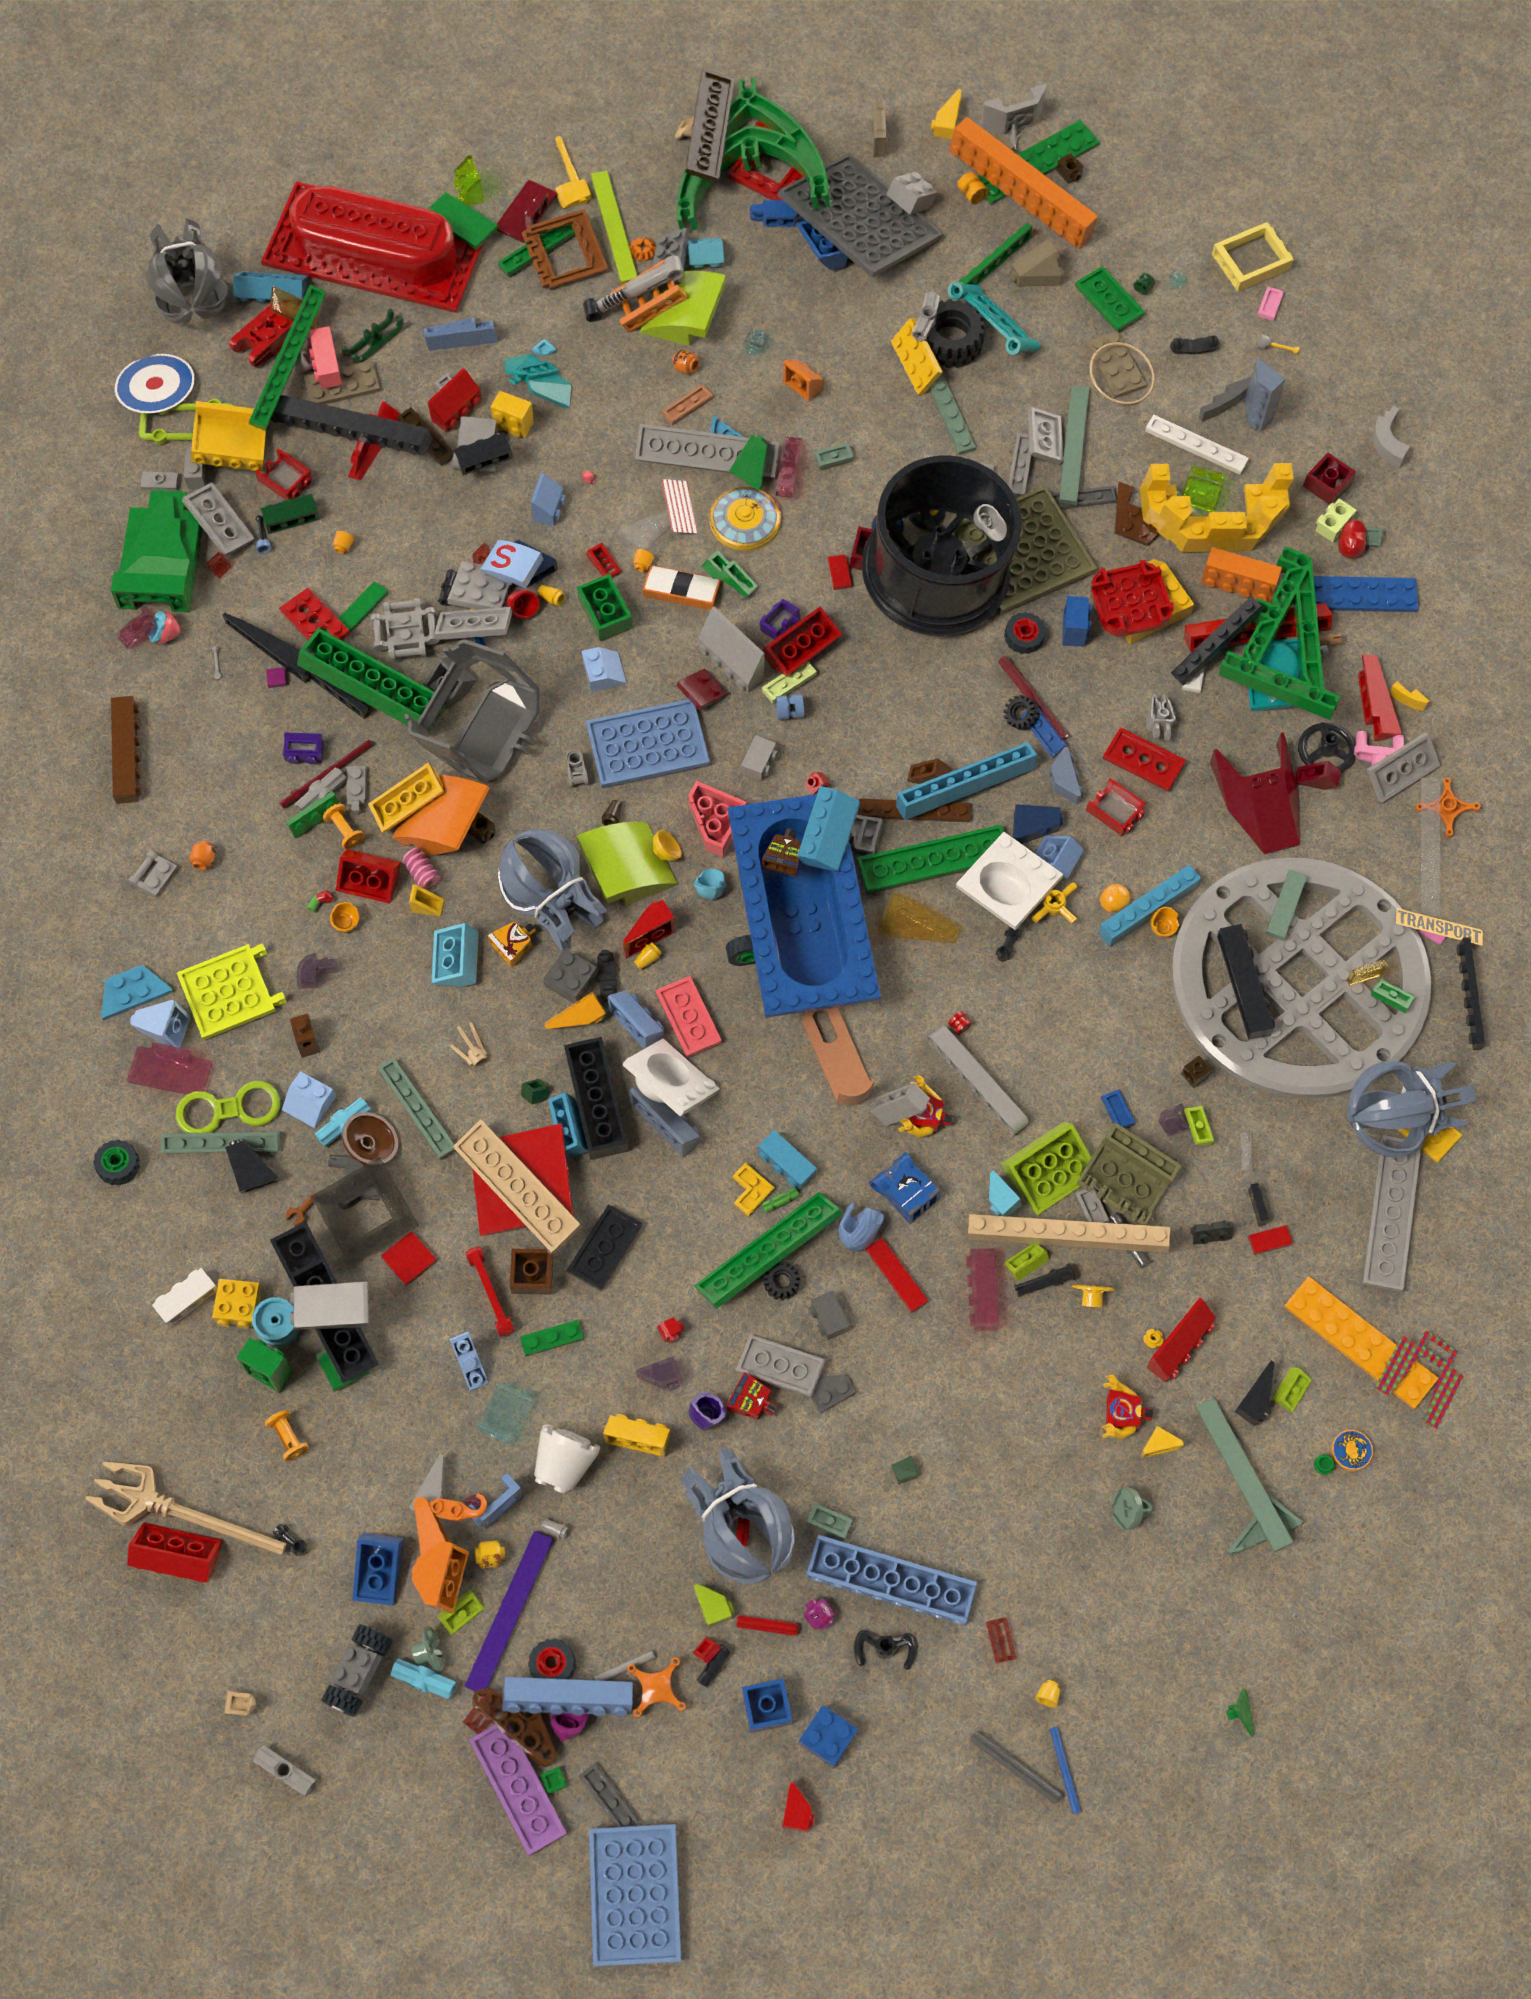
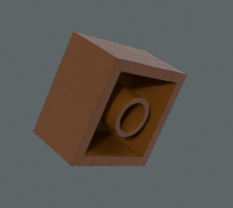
M512 1249L510 1269L511 1294L551 1295L553 1253L548 1249Z

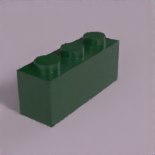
M312 494L302 495L298 498L284 500L283 502L273 505L269 504L260 508L268 534L320 520Z

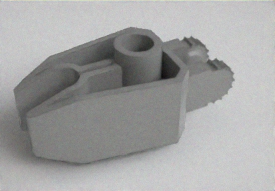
M1154 693L1147 708L1146 729L1152 731L1154 739H1158L1160 732H1163L1164 739L1169 740L1171 728L1176 719L1172 705L1166 695L1162 694L1160 701H1158Z

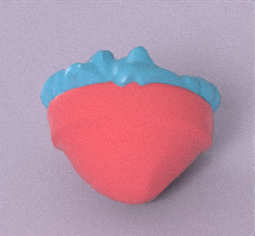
M158 611L155 614L153 627L149 628L151 634L148 637L152 643L165 644L179 635V624L170 612Z

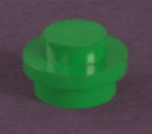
M1322 1454L1314 1460V1469L1317 1473L1328 1475L1334 1470L1335 1463L1329 1455Z

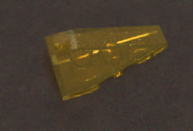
M893 891L885 907L878 932L898 939L910 938L913 940L921 939L931 940L932 942L955 943L962 926L916 900Z

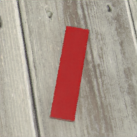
M883 1238L865 1248L868 1255L911 1313L928 1303L927 1298Z

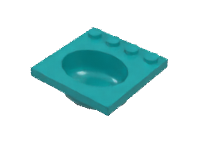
M1297 638L1273 641L1261 664L1301 680ZM1248 687L1250 711L1296 707Z

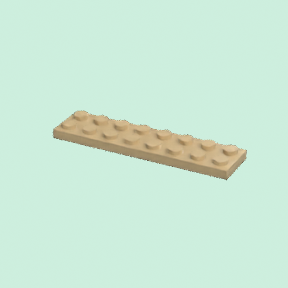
M481 1119L453 1146L551 1253L555 1254L582 1227L571 1213Z

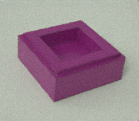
M284 667L266 669L268 688L287 686Z

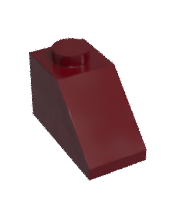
M1329 760L1300 766L1297 768L1296 784L1322 790L1336 788L1339 786L1341 770Z

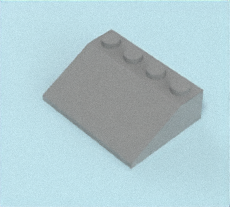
M715 607L711 608L698 638V648L702 654H707L711 658L715 666H720L728 678L732 677L741 690L744 689L749 693L764 681V652Z

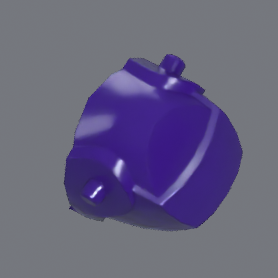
M709 1392L700 1393L689 1405L688 1413L690 1419L697 1427L704 1431L726 1420V1410L723 1403Z

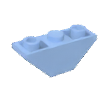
M469 1331L451 1338V1345L469 1390L487 1384L488 1380Z

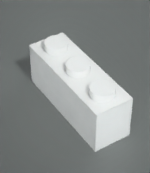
M200 1268L199 1270L192 1271L182 1283L175 1284L169 1293L159 1296L152 1306L168 1327L171 1328L217 1293V1287L204 1270Z

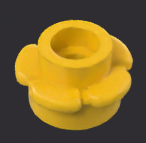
M1149 1329L1146 1331L1143 1339L1148 1347L1156 1348L1163 1344V1334L1159 1330Z

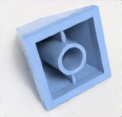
M170 1000L136 1010L135 1014L131 1016L130 1024L137 1031L175 1051H179L191 1016L176 1001Z

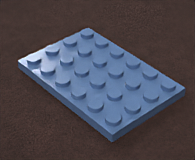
M689 699L586 721L601 788L710 765L696 707Z
M676 1824L589 1829L593 1966L680 1962L681 1941Z

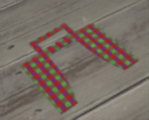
M1427 1330L1424 1331L1418 1345L1402 1335L1375 1388L1388 1396L1402 1381L1418 1354H1420L1443 1370L1433 1392L1426 1418L1428 1424L1438 1429L1464 1379L1463 1375L1451 1368L1458 1351ZM1427 1338L1450 1353L1447 1362L1423 1347Z

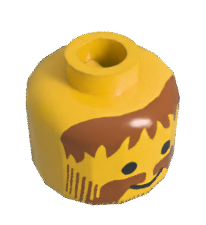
M497 1540L481 1541L478 1547H475V1563L479 1564L482 1569L497 1568L500 1566L501 1560L505 1559V1548L500 1547Z

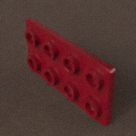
M528 180L497 222V231L520 242H525L522 232L527 230V226L539 222L556 198L557 192Z

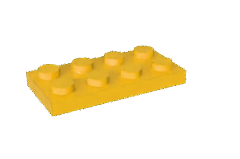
M909 318L891 340V343L917 394L924 395L943 372L927 341L923 340L920 342L912 336V331L917 321L915 318Z

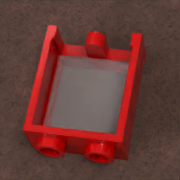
M278 448L276 450L278 459L274 463L267 460L265 463L266 471L263 474L259 470L255 471L257 481L285 500L298 498L300 492L312 483L311 471Z
M1110 778L1106 788L1103 791L1099 790L1093 803L1091 801L1088 802L1086 812L1092 814L1122 837L1125 832L1128 834L1132 830L1136 819L1138 821L1142 819L1145 814L1144 808L1146 803Z

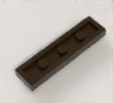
M412 407L397 416L399 422L428 428L432 441L427 452L440 466L453 458L454 452Z

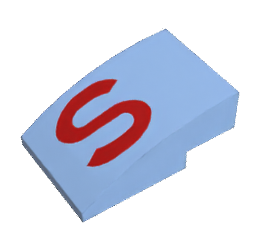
M498 540L480 570L512 585L514 583L526 589L543 561L541 552L510 541Z

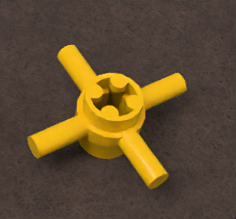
M1072 882L1061 892L1058 890L1050 891L1044 898V907L1032 916V920L1037 923L1046 914L1057 916L1061 913L1071 924H1074L1077 918L1065 908L1066 897L1077 888V885Z

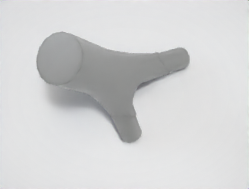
M1012 124L1011 136L1005 135V137L1015 146L1014 152H1016V142L1021 137V134L1016 135V125Z

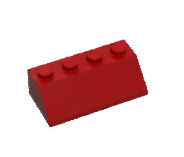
M819 606L765 646L762 652H764V658L770 666L787 677L843 634L822 607Z
M1198 1298L1151 1357L1146 1367L1165 1383L1169 1378L1173 1380L1177 1376L1179 1365L1181 1363L1185 1365L1192 1356L1189 1354L1193 1348L1197 1350L1204 1341L1201 1339L1205 1333L1209 1335L1216 1326L1213 1324L1216 1317L1202 1298Z
M143 1522L128 1545L127 1566L208 1583L214 1573L223 1539Z

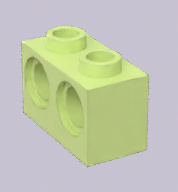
M1341 499L1331 503L1326 510L1327 513L1321 515L1316 521V532L1331 542L1337 539L1342 533L1345 524L1353 520L1356 509Z

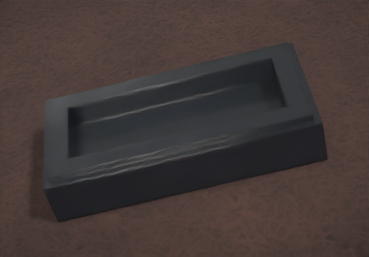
M1258 1183L1250 1185L1248 1192L1258 1226L1260 1227L1266 1225L1269 1217Z

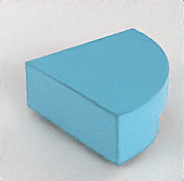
M543 339L532 348V352L540 356H548L557 352L556 348L546 339Z

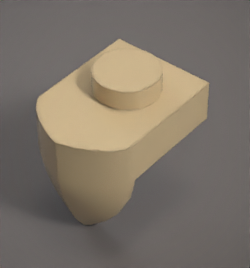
M227 1691L224 1713L248 1716L253 1712L256 1702L252 1694Z

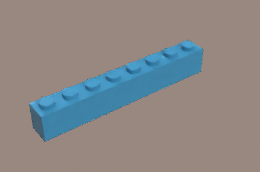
M1026 742L897 793L896 808L904 820H907L1034 770L1037 754L1031 745Z

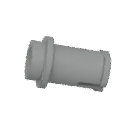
M547 1518L544 1519L541 1526V1531L557 1536L559 1540L561 1538L565 1539L569 1530L566 1524L561 1525Z

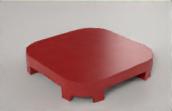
M1139 560V564L1108 571L1105 568L1098 570V573L1091 582L1090 591L1101 625L1107 633L1116 637H1123L1160 629L1170 622L1174 606L1173 602L1169 599L1161 576L1162 570L1159 566L1156 567L1146 562L1147 560Z

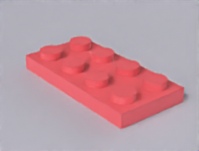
M691 976L655 990L686 1058L722 1043Z

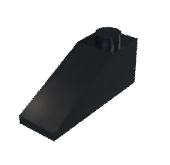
M1272 1360L1235 1410V1413L1253 1426L1258 1421L1262 1424L1268 1416L1266 1410L1270 1404L1275 1363Z

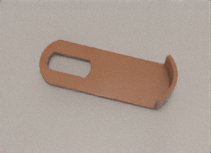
M833 1007L805 1012L802 1020L803 1027L837 1103L852 1106L864 1102L873 1090L875 1079L869 1080L838 1008ZM820 1011L827 1013L837 1036L834 1042H823L813 1019L815 1013Z

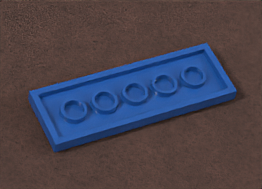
M1313 576L1316 604L1326 603L1330 611H1418L1416 578Z

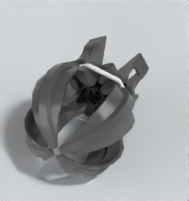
M186 218L183 238L177 236L172 243L161 226L157 224L150 233L155 251L153 257L148 262V272L146 274V280L150 288L155 292L153 303L156 309L162 313L167 321L175 324L189 323L193 311L190 310L191 304L182 294L180 288L195 284L193 307L197 309L194 312L203 319L216 316L225 306L228 287L225 281L220 278L221 262L219 258L201 240L199 223ZM205 300H207L209 307L198 308ZM180 307H181V308L188 309V310H187V311H184V312H181V311H180Z

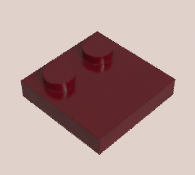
M705 668L679 680L676 685L699 711L724 699L728 694Z

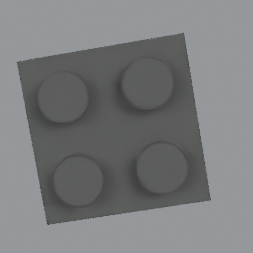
M564 949L545 975V987L574 1004L582 999L598 977L597 967L569 950Z

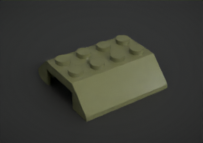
M1114 1123L1095 1150L1076 1184L1082 1188L1088 1185L1086 1191L1089 1193L1096 1188L1099 1190L1097 1198L1101 1199L1104 1196L1103 1202L1116 1210L1121 1207L1120 1213L1122 1214L1127 1210L1131 1211L1130 1219L1132 1221L1138 1218L1137 1224L1146 1225L1153 1214L1154 1207L1182 1165L1119 1124Z

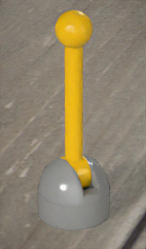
M1263 334L1260 336L1257 347L1267 349L1270 346L1293 351L1294 354L1300 352L1298 347L1292 348L1273 343L1270 337Z

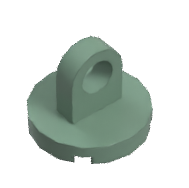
M1132 1488L1119 1489L1113 1495L1111 1508H1114V1513H1112V1517L1116 1525L1121 1529L1132 1530L1137 1528L1142 1518H1147L1152 1511L1151 1504L1141 1499L1138 1492Z

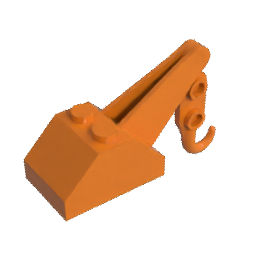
M476 1494V1497L481 1500V1507L478 1510H471L458 1501L441 1498L430 1502L424 1497H418L414 1501L421 1556L417 1558L416 1564L412 1568V1581L424 1603L441 1612L454 1613L469 1552L450 1542L439 1518L461 1521L482 1516L487 1509V1501L481 1494Z

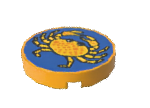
M1346 1430L1335 1437L1331 1445V1454L1336 1464L1343 1467V1469L1358 1471L1370 1463L1373 1456V1447L1370 1440L1363 1433L1357 1430Z

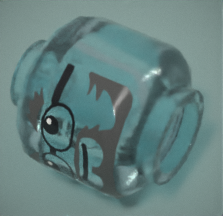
M761 329L750 330L744 341V348L747 353L753 356L764 353L769 341L768 336Z

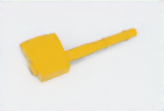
M557 136L555 141L571 181L555 188L557 198L563 209L579 204L584 205L589 200H592L585 179L579 180L565 148V143L561 136Z

